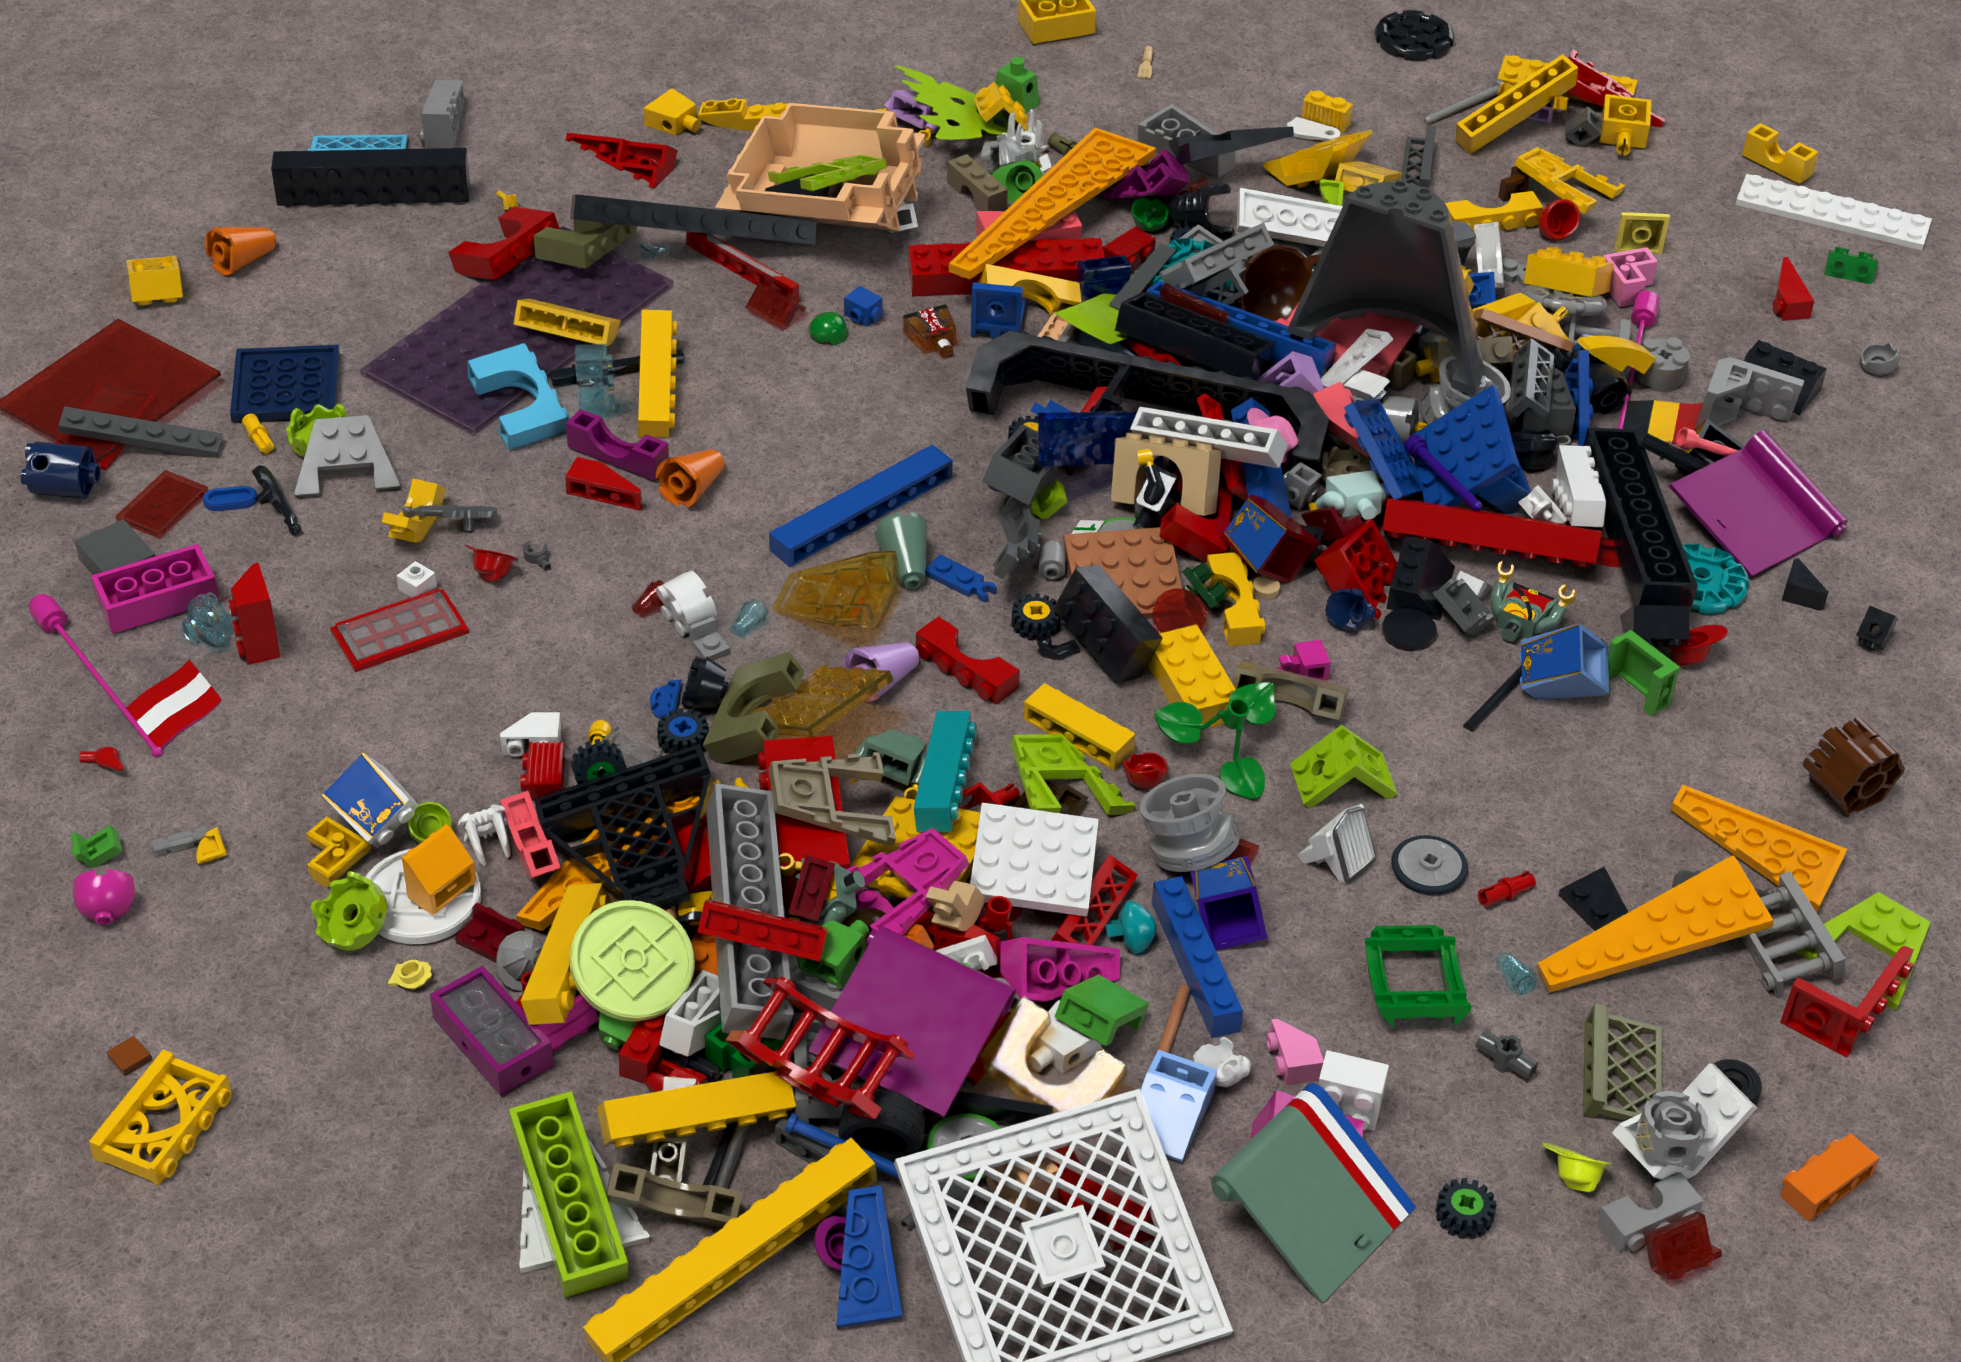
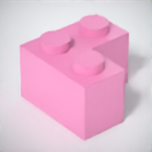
M1647 247L1603 255V257L1607 258L1606 262L1614 263L1610 295L1619 307L1634 305L1636 295L1644 291L1645 286L1653 285L1658 261Z

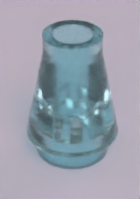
M756 599L746 601L735 621L729 627L730 632L742 638L746 633L766 620L767 608Z
M1505 952L1498 957L1496 963L1501 969L1511 991H1516L1518 994H1526L1535 987L1537 979L1533 969L1515 958L1510 952Z

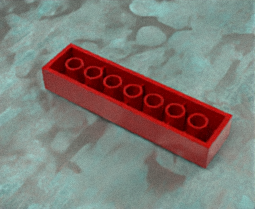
M1101 238L1027 241L992 264L994 266L1078 282L1080 290L1106 289L1107 264ZM971 242L908 245V270L912 297L972 294L973 282L979 283L982 272L971 279L962 278L949 272V263Z
M1392 497L1387 498L1382 530L1388 531L1387 536L1403 538V534H1410L1425 540L1436 538L1440 539V544L1456 546V542L1467 543L1466 548L1481 551L1483 546L1493 547L1494 553L1509 555L1510 550L1519 551L1520 557L1536 559V554L1546 556V561L1563 563V559L1573 560V565L1589 567L1590 563L1596 564L1602 533L1599 529L1571 526L1569 524L1486 511H1474L1473 509L1408 499L1396 500Z

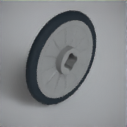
M1420 835L1408 838L1401 842L1392 854L1391 864L1396 877L1407 887L1421 893L1442 894L1452 891L1463 883L1468 873V863L1463 852L1452 842L1437 836Z

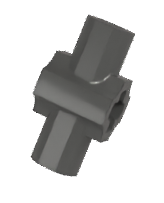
M1485 1030L1476 1042L1475 1047L1491 1056L1494 1062L1493 1068L1501 1073L1516 1072L1529 1080L1538 1068L1539 1063L1522 1053L1521 1040L1514 1035H1501L1498 1038Z

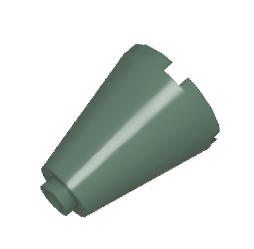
M901 512L889 515L876 525L877 530L876 532L874 531L875 539L899 585L907 589H915L925 580L926 520L923 516L910 512V516H902Z

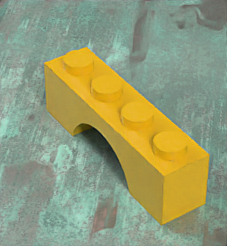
M1533 191L1511 194L1510 201L1498 208L1479 207L1468 200L1445 203L1450 220L1467 222L1473 232L1474 225L1499 222V230H1511L1527 226L1533 227L1538 225V218L1543 210L1542 204Z
M989 264L985 265L979 279V283L1023 287L1022 297L1032 299L1041 304L1050 316L1054 312L1082 303L1080 284L1078 282Z
M1236 552L1207 555V564L1215 573L1208 580L1210 588L1218 581H1221L1230 591L1229 597L1236 603L1224 610L1222 628L1227 645L1260 644L1261 634H1265L1264 618L1259 617V602L1253 598V583L1247 579L1248 570L1246 563H1242L1241 557Z

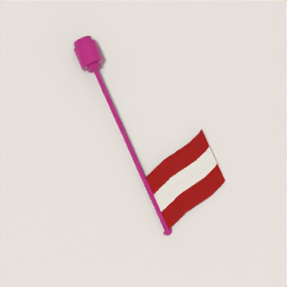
M39 594L31 599L29 611L34 620L44 632L58 631L151 748L152 756H161L162 749L178 734L208 715L222 701L221 697L189 659L174 674L146 690L129 706L125 707L63 629L67 622V615L55 599L46 594Z

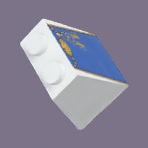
M362 753L322 794L368 843L377 848L389 842L394 835V831L401 824L408 822L413 817L414 810L419 806L383 765L365 753Z

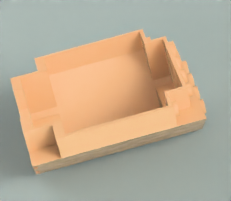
M789 103L780 117L763 116L758 125L755 126L754 132L746 141L743 150L738 154L734 165L728 171L727 180L729 185L724 189V193L715 208L725 211L816 220L820 224L901 231L897 211L903 200L917 202L918 192L915 178L920 177L922 158H919L918 153L925 141V134L914 133V130L909 128H898L895 112ZM861 154L886 159L887 168L879 170L878 174L872 176L863 175L855 180L844 181L845 184L837 198L765 191V188L779 184L769 181V171L781 173L786 172V168L796 166L803 168L811 166L813 163L833 162L834 159Z

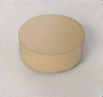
M1264 575L1254 580L1253 593L1257 597L1273 599L1278 596L1280 590L1278 580Z

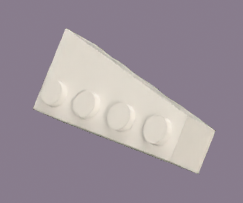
M1559 445L1556 479L1552 478L1551 494H1555V501L1559 503V508L1563 510L1564 517H1567L1571 526L1603 527L1606 500L1602 486L1599 484L1598 472L1591 468L1594 467L1595 461L1593 457H1590V446Z

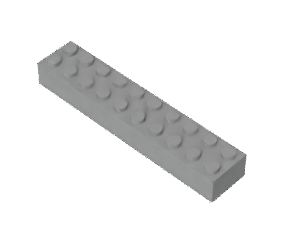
M715 783L706 807L713 900L784 917L772 791ZM715 937L722 1032L730 1033L732 1030L745 1031L751 1028L774 993L772 989L763 983L765 979L780 978L782 976L790 980L788 954ZM784 999L760 1037L784 1040L793 1017V1004Z

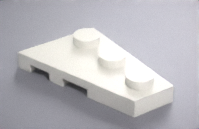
M1366 329L1321 378L1324 389L1340 381L1344 385L1346 380L1394 339L1388 332Z

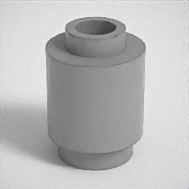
M1057 541L1046 542L1039 552V574L1049 580L1061 578L1065 574L1066 551L1063 545Z

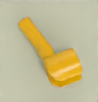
M501 191L496 192V195L502 199L504 210H508L509 207H518L516 194L506 195Z

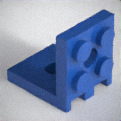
M973 282L970 336H976V332L990 333V338H997L1008 331H1021L1026 298L1022 297L1023 287Z

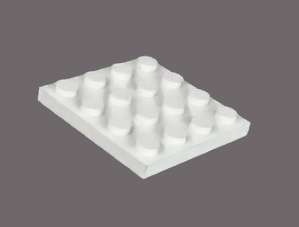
M982 803L970 884L978 887L987 903L994 896H1003L1015 907L1087 917L1099 819Z

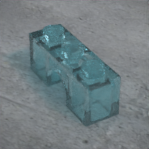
M607 344L575 345L577 382L592 383L590 385H578L579 409L598 415L603 419L611 418V410H616L615 394L610 395V390H614V375H609L608 370H613L612 355H607Z

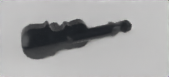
M257 466L252 470V473L257 483L264 490L256 496V499L261 504L269 501L276 509L281 511L285 518L284 523L288 525L290 533L293 535L299 534L301 526L297 524V517L282 492L278 480L266 466Z

